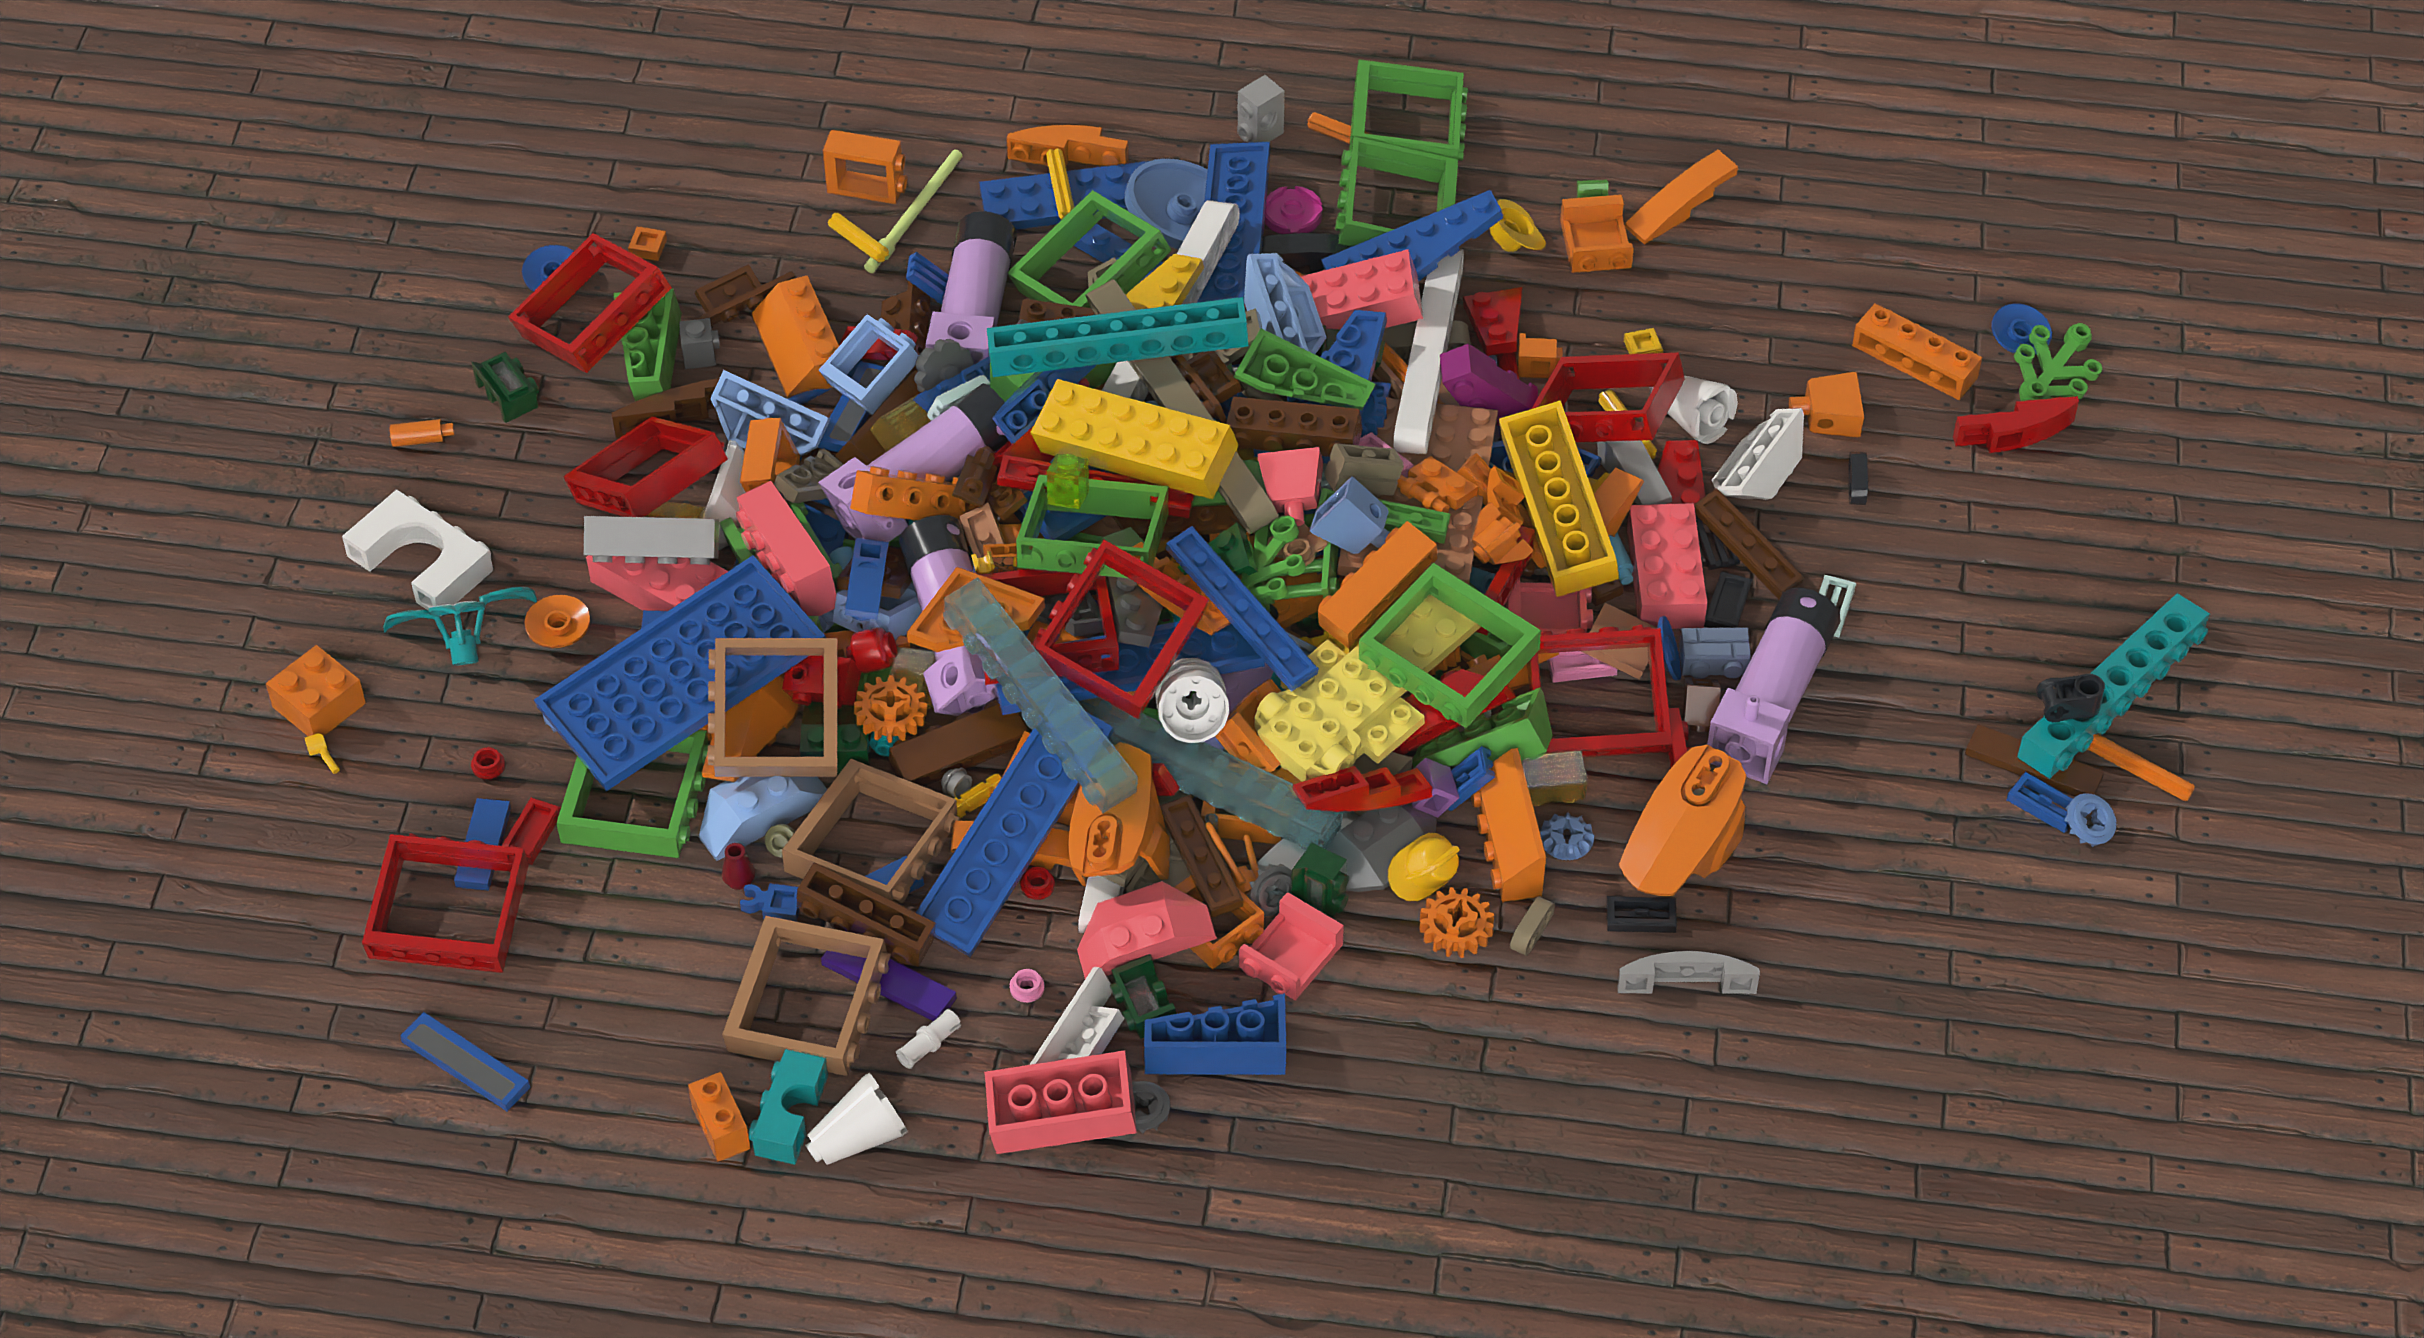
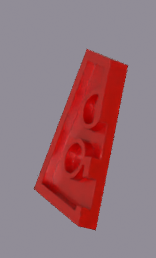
M1523 287L1488 293L1478 292L1474 295L1463 296V307L1487 356L1517 351Z
M1698 440L1666 441L1658 472L1672 496V502L1667 504H1696L1705 497Z

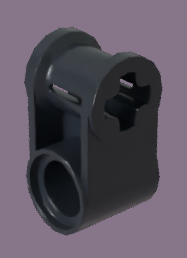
M2094 674L2049 678L2038 684L2036 694L2039 699L2043 700L2045 706L2044 716L2047 721L2061 722L2069 719L2091 718L2096 716L2101 709L2105 683L2099 676Z

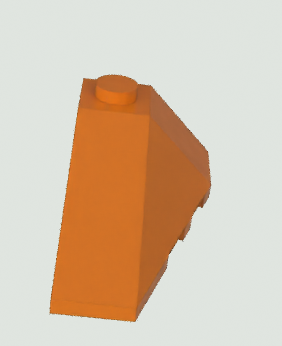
M778 676L725 712V757H757V754L766 745L771 746L776 741V735L783 727L788 729L794 722L801 704L791 701L792 698L782 690L784 679L781 676ZM715 733L712 735L710 745H714ZM707 752L702 769V777L735 782L739 778L715 777L714 765H708Z

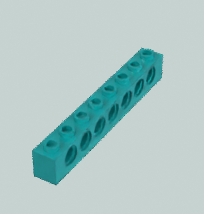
M1243 297L987 328L993 377L1249 346Z
M2180 594L2174 595L2090 673L2099 676L2105 683L2099 713L2091 718L2069 719L2061 722L2047 721L2044 716L2022 736L2017 758L2049 779L2059 770H2066L2079 751L2083 753L2089 748L2094 739V734H2104L2117 715L2123 716L2129 710L2134 699L2145 696L2156 679H2163L2175 661L2181 662L2194 643L2199 645L2208 633L2206 624L2210 613Z

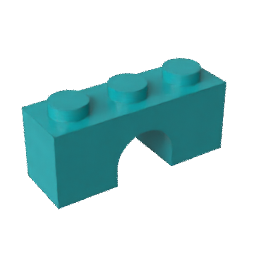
M785 1049L781 1061L774 1063L771 1073L772 1085L769 1091L765 1090L763 1092L760 1102L761 1114L758 1120L754 1119L749 1130V1140L753 1142L755 1156L796 1165L806 1138L804 1116L791 1114L787 1110L799 1103L818 1106L828 1079L826 1058Z

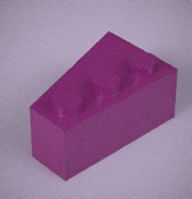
M1470 344L1440 354L1442 383L1457 403L1464 407L1498 410L1497 426H1500V418L1530 410L1538 398L1537 386L1532 383L1527 385L1517 379V374L1509 370L1506 372L1496 366L1494 359Z

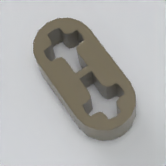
M1540 896L1534 900L1513 934L1510 949L1525 956L1529 955L1549 924L1555 910V903Z

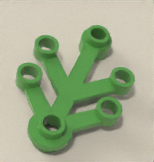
M2082 323L2070 326L2064 336L2065 344L2052 360L2047 344L2050 331L2043 325L2034 326L2029 334V340L2035 347L2042 374L2037 378L2032 365V360L2035 356L2034 348L2028 344H2021L2014 354V359L2019 363L2024 382L2019 389L2020 400L2078 396L2079 400L2082 399L2088 390L2086 382L2082 379L2096 380L2102 372V365L2097 360L2089 359L2083 366H2063L2075 351L2080 352L2086 349L2092 338L2090 328ZM2072 379L2068 386H2049L2053 380Z
M1291 516L1278 517L1271 523L1270 531L1274 538L1255 561L1258 572L1249 576L1246 573H1242L1241 582L1257 600L1267 596L1272 600L1284 598L1288 593L1285 581L1282 578L1273 577L1286 572L1288 575L1295 577L1301 575L1306 570L1305 562L1299 554H1292L1283 561L1269 565L1286 543L1298 538L1299 529L1294 518ZM1249 542L1250 547H1251L1252 554L1254 555L1253 547H1252L1251 543ZM1273 578L1267 584L1251 589L1254 584Z

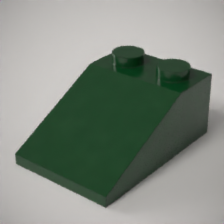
M812 701L811 705L804 706L801 723L800 757H824V705H822V702ZM842 705L841 709H837V775H839L850 759L870 766L871 746L869 742L871 732L865 735L863 733V725L856 724L854 706Z

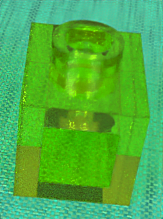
M1056 454L1047 470L1048 504L1080 509L1089 493L1088 458L1076 457L1072 454Z

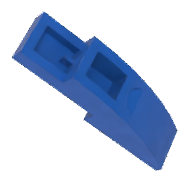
M1096 365L1035 372L1011 395L992 419L1011 444L1015 443L1034 426L1057 379L1077 384Z
M856 538L844 615L852 616V618L859 621L878 620L889 542Z

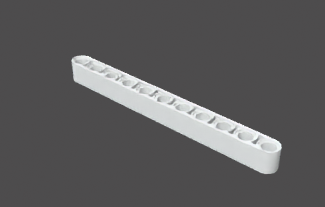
M1208 200L1202 206L1177 252L1178 255L1201 258L1204 265L1203 271L1182 304L1197 303L1238 226L1240 211L1237 204ZM1128 361L1116 363L1102 389L1104 392L1142 402L1149 392Z
M1460 250L1452 257L1449 255L1444 257L1437 263L1438 267L1426 276L1421 300L1423 319L1417 320L1395 425L1394 449L1396 452L1427 454L1442 380L1440 354L1447 352L1463 272L1464 250Z

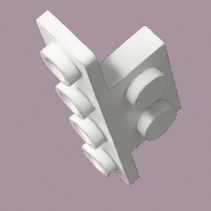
M1092 968L1029 1065L1103 1053L1125 1018L1119 1009L1103 1007L1112 992L1109 986L1111 983L1102 968Z

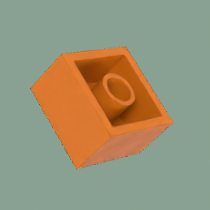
M318 645L312 647L266 683L272 707L307 736L318 733L325 736L366 704L360 679Z

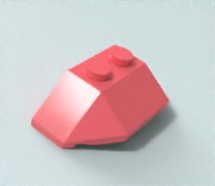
M1161 881L1097 903L1077 951L1086 979L1093 967L1102 968L1105 975L1109 976L1112 975V969L1150 954L1152 959L1156 960L1217 939L1208 906Z

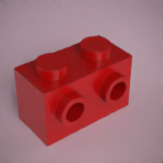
M808 656L785 672L782 690L792 698L791 701L801 705H811L812 701L822 702V705H824V656ZM837 657V709H841L842 705L854 706L861 672L858 670L856 662L851 658Z

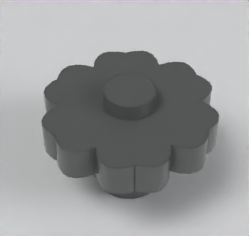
M939 339L935 342L933 349L930 347L925 348L916 359V369L918 372L915 375L914 381L917 384L918 391L920 393L928 391L940 382L950 379L972 366L974 361L971 358L970 351L952 339Z

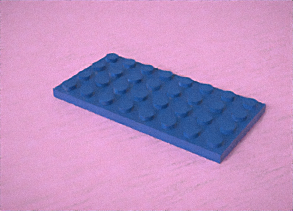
M752 555L534 699L546 719L604 789L608 791L708 724V713H715V701H708V682L715 681V669H709V649H715V638H826V636ZM726 655L725 712L808 656Z

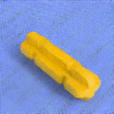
M993 774L985 779L987 783L980 782L959 795L961 799L954 798L957 801V816L962 818L966 815L965 811L971 812L986 803L1002 777L999 774Z

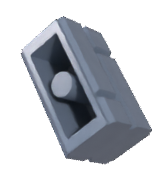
M1681 628L1679 652L1682 676L1691 675L1694 678H1705L1708 675H1724L1728 678H1737L1743 675L1750 662L1748 628Z

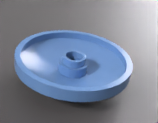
M1157 159L1140 165L1132 173L1125 189L1127 210L1159 229L1168 245L1179 249L1204 205L1208 169L1177 159Z

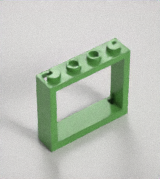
M1358 60L1349 148L1353 137H1359L1463 161L1465 143H1460V141L1464 142L1466 124L1461 122H1465L1467 105L1462 103H1466L1468 88L1463 87L1464 73ZM1368 90L1450 100L1448 144L1365 134Z
M1353 137L1349 151H1343L1341 165L1346 166V169H1343L1341 172L1339 187H1344V190L1340 191L1337 208L1342 209V212L1338 213L1335 230L1340 231L1339 244L1353 247L1394 230L1352 220L1357 166L1439 183L1437 211L1455 204L1458 159L1359 137Z
M1092 190L1007 273L1018 291L1031 300L1091 308L1086 299L1087 293L1114 279L1126 295L1172 250L1159 229ZM1103 217L1139 237L1073 303L1037 281Z
M1039 475L1016 540L1017 568L1082 574L1086 568V565L1083 563L1087 554L1092 551L1093 547L1098 549L1101 545L1038 538L1047 510L1151 519L1143 548L1117 547L1132 556H1141V561L1153 567L1168 517V486ZM1044 487H1053V493H1046ZM1151 496L1158 497L1157 503L1151 502ZM1107 565L1099 573L1100 576L1128 578Z
M1432 563L1359 639V660L1367 664L1368 669L1376 670L1387 677L1396 687H1403L1415 695L1421 703L1430 705L1440 711L1446 719L1449 720L1451 718L1467 728L1540 650L1541 630L1440 566ZM1429 594L1513 646L1466 697L1383 645V642Z
M697 730L668 750L690 754L668 829L582 818L595 776L577 756L556 823L560 842L679 858L683 844H686V841L689 842L690 819H695L697 815L698 791L703 792L706 778L702 777V769L709 745L707 731Z

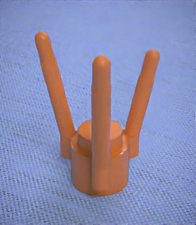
M1207 822L1205 826L1231 870L1230 874L1237 888L1246 895L1252 890L1250 881H1256L1259 870L1250 836H1244L1251 870H1248L1246 866L1237 867L1212 823Z

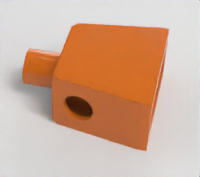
M1857 372L1811 378L1807 381L1805 397H1789V409L1802 408L1804 415H1807L1809 430L1812 433L1861 437L1864 412Z

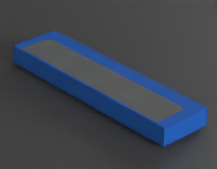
M861 361L851 379L867 388L884 369V366ZM842 394L829 417V424L817 448H824L825 450L838 453L864 425L870 413Z
M425 1012L400 1035L402 1043L505 1111H508L530 1088L529 1080Z

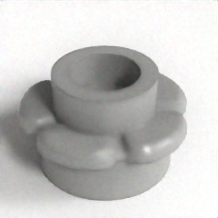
M962 767L948 770L941 781L942 792L946 796L961 799L959 795L969 790L972 784V778L967 775L966 770Z

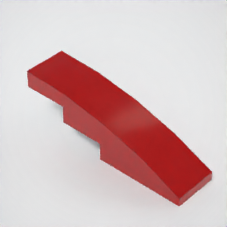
M1356 766L1339 770L1336 773L1322 775L1293 784V791L1305 808L1309 810L1334 812L1367 811L1400 806L1432 798V786L1418 768L1392 775L1387 767L1361 774Z

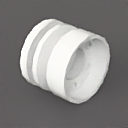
M1184 658L1175 661L1155 692L1159 719L1165 731L1175 739L1187 743L1204 742L1215 737L1226 724L1229 715V702L1225 683L1219 671L1207 661L1198 658ZM1190 691H1196V693L1192 695V699L1186 698V696L1189 695Z

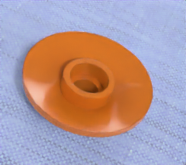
M552 595L537 601L531 606L525 616V629L529 638L536 644L547 648H562L576 643L586 634L590 626V614L586 605L579 599L568 595Z

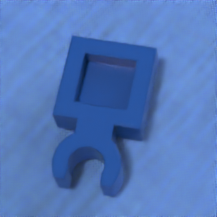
M769 883L768 891H762L756 885H745V896L753 897L754 899L750 901L741 900V911L751 914L762 910L763 919L765 916L797 922L800 908L797 907L798 887Z

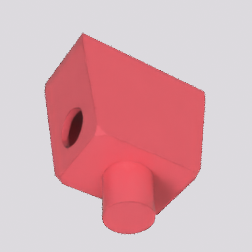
M1320 448L1257 454L1267 496L1273 503L1277 513L1284 512V516L1293 517L1297 527L1305 523L1304 510L1316 509L1319 503L1323 471V458Z

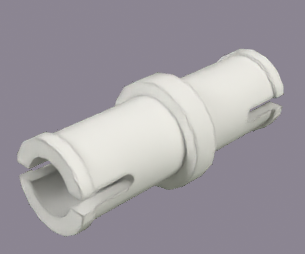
M946 1009L930 1025L919 1028L916 1031V1036L896 1051L899 1062L906 1068L911 1069L927 1053L938 1050L941 1047V1042L961 1027V1021L953 1011Z

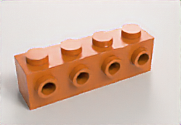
M1876 303L1855 326L1853 347L1957 400H1960L1978 379L1982 362L1981 356Z
M870 466V472L857 470L850 509L870 515L921 520L936 515H950L959 519L960 522L959 516L978 508L974 504L952 496L959 477H953L952 482L944 481V476L926 473L925 479L917 478L918 473L906 470H898L897 475L889 474L890 469Z
M1408 521L1400 528H1394L1386 537L1385 543L1377 551L1373 550L1366 556L1363 566L1355 574L1353 572L1349 573L1342 581L1340 589L1333 596L1328 595L1322 600L1318 607L1319 626L1349 649L1437 560V544Z

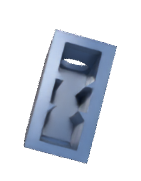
M1351 477L1316 510L1309 532L1352 554H1359L1370 543L1377 548H1380L1385 543V539L1390 533L1384 529L1389 511L1359 481Z

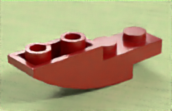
M2078 396L2017 401L2013 412L1957 416L1953 434L1955 446L1987 444L1989 453H1995L2038 443L2059 433L2074 422L2079 404Z

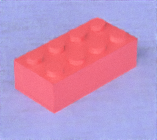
M1409 250L1300 276L1309 285L1321 323L1326 326V329L1340 330L1354 310L1385 312L1387 318L1385 328L1423 319L1418 274Z
M772 481L736 497L739 506L736 516L741 527L745 530L741 533V537L747 549L755 550L756 559L770 572L772 577L807 616L819 617L835 609L837 594L830 565Z
M1694 503L1631 505L1628 516L1627 535L1630 560L1634 566L1632 576L1638 619L1657 627L1659 618L1665 616L1672 629L1704 628L1707 597Z
M588 555L586 557L592 583L633 606L648 611H669L728 572L710 562V565L690 564V558L677 557V564H658V557H645V563H625V556H612V562H592L593 556Z
M1125 1051L985 1072L989 1134L996 1154L1137 1133L1131 1070Z

